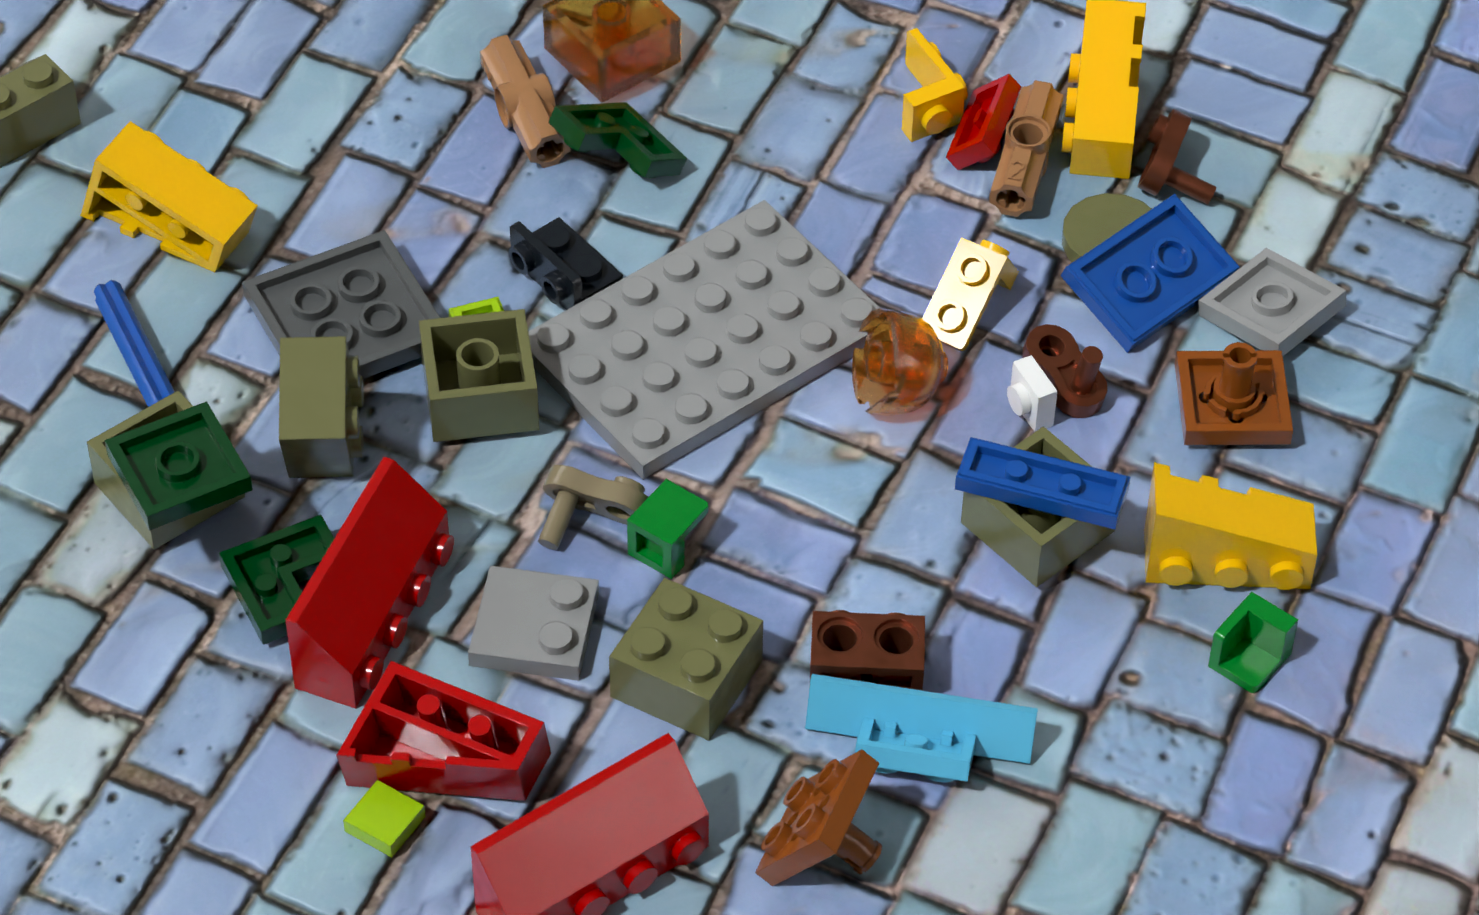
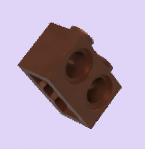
M845 610L831 612L813 611L810 679L812 674L923 691L925 616L906 615L897 612L873 614L851 613Z

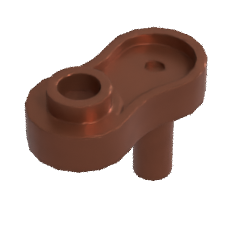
M1173 109L1168 117L1160 113L1147 137V141L1154 143V146L1137 187L1156 196L1162 186L1166 184L1208 205L1217 187L1173 166L1192 117L1176 109Z
M1045 324L1037 326L1030 331L1022 351V358L1032 355L1056 388V407L1063 413L1075 418H1086L1096 414L1100 410L1108 391L1107 381L1099 371L1103 359L1102 351L1095 346H1088L1081 353L1073 335L1057 325Z

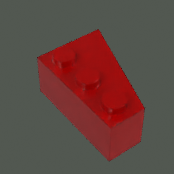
M390 661L336 756L347 786L371 788L379 780L393 789L401 791L526 801L551 755V750L543 721Z

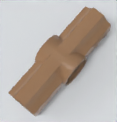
M508 35L491 39L488 46L480 51V61L494 89L495 102L503 125L507 129L514 128L531 163H538L543 168L559 164L564 155L571 152V148L565 144L564 137L548 123L556 106L548 78L544 73L536 74L519 40H512Z
M1035 80L1031 85L1022 87L1013 118L1006 126L1005 144L989 196V203L995 205L1001 214L1019 217L1021 213L1032 211L1041 177L1047 171L1049 149L1063 104V94L1057 92L1052 83Z

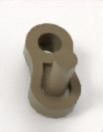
M552 466L543 485V490L555 501L538 542L548 549L557 550L574 509L596 513L627 525V519L648 498L644 494V486L633 479L623 476H617L613 481L596 477L570 466Z

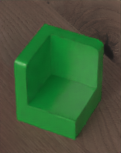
M665 479L627 519L628 555L672 579L685 566V537L708 514V502Z
M1251 592L1215 631L1208 667L1248 692H1258L1292 654L1298 619Z

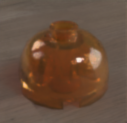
M883 308L871 311L862 322L859 332L868 333L864 348H854L852 358V381L858 403L865 404L868 401L870 408L865 412L885 416L904 415L924 407L937 392L940 383L945 380L948 373V358L946 353L943 352L942 344L930 324L912 313Z

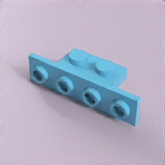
M812 674L805 729L858 737L855 753L862 749L878 761L879 765L876 772L889 774L902 771L925 775L927 778L937 782H952L954 780L968 782L973 755L1030 764L1038 708Z

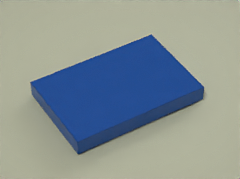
M1173 194L1065 267L1060 276L1128 353L1199 303V299L1240 267L1178 196Z

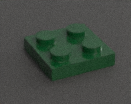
M207 401L104 440L107 455L149 531L253 490L249 472Z

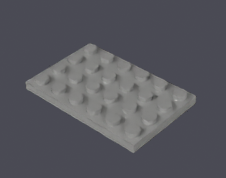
M763 200L533 328L528 333L534 369L642 479H645L892 334L893 319L769 203Z

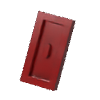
M1010 74L973 90L946 155V158L957 170H961L976 162L985 163L999 151L1001 137L1007 122L1014 114L1015 109L1013 107L1021 90L1020 84Z

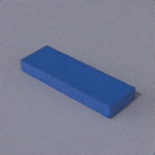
M970 437L956 475L955 490L1116 530L1129 490L1131 477Z

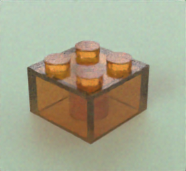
M552 0L543 5L544 48L601 103L681 62V18L661 0Z

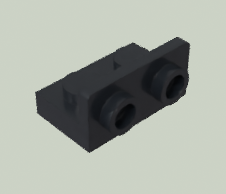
M560 217L534 232H531L520 221L510 226L511 247L509 248V257L518 272L523 275L528 274L537 282L552 303L560 304L566 310L623 279L622 273Z

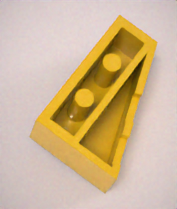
M1118 0L1086 1L1081 54L1071 53L1068 83H1078L1077 88L1068 87L1065 117L1074 118V123L1064 122L1061 150L1064 153H1071L1069 174L1129 179L1146 3Z
M130 121L95 159L80 216L93 222L99 215L122 224L119 228L120 233L135 238L139 232L162 241L160 243L162 251L216 272L249 233L258 205L249 200L241 190L226 185L208 173L197 161L187 159L166 145L156 134L145 131Z
M1154 462L1144 526L1146 583H1165L1172 586L1191 584L1217 585L1226 588L1243 586L1268 587L1281 590L1311 589L1317 559L1314 503L1252 487L1248 489L1247 494L1219 487L1217 478L1202 475L1199 482L1173 476L1170 475V466Z

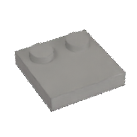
M1265 248L1199 299V316L1260 350H1282V356H1284L1346 307V290Z
M490 566L468 650L469 666L579 681L599 596V580Z

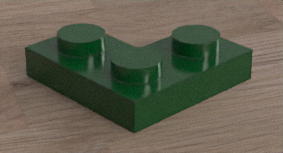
M627 102L555 106L548 122L564 137L565 144L570 148L583 153L590 152L591 150L615 149L630 163L631 170L644 178L654 179L659 176L680 175L687 161V158Z
M321 514L219 552L221 567L263 645L287 636L285 620L302 593L298 584L310 580L334 540Z

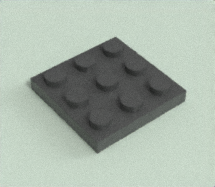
M385 230L242 281L244 297L279 356L280 338L346 336L349 355L359 356L360 375L363 376V379L422 357L419 320L440 318Z

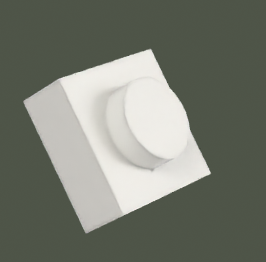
M1032 355L1014 361L1011 385L1007 388V397L1012 410L1018 416L1023 415L1034 432L1043 426L1046 429L1054 426L1057 400L1056 388Z

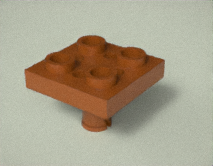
M1237 342L1228 345L1224 351L1176 352L1175 373L1184 445L1291 444L1293 425L1282 350H1255L1246 343ZM1230 419L1240 420L1241 423H1232Z
M861 749L841 761L833 759L821 772L809 779L804 776L799 778L784 797L783 804L787 808L781 821L770 829L761 844V849L765 853L755 873L771 886H774L834 854L853 867V870L859 875L863 871H868L881 854L882 844L876 840L874 841L851 822L879 762Z

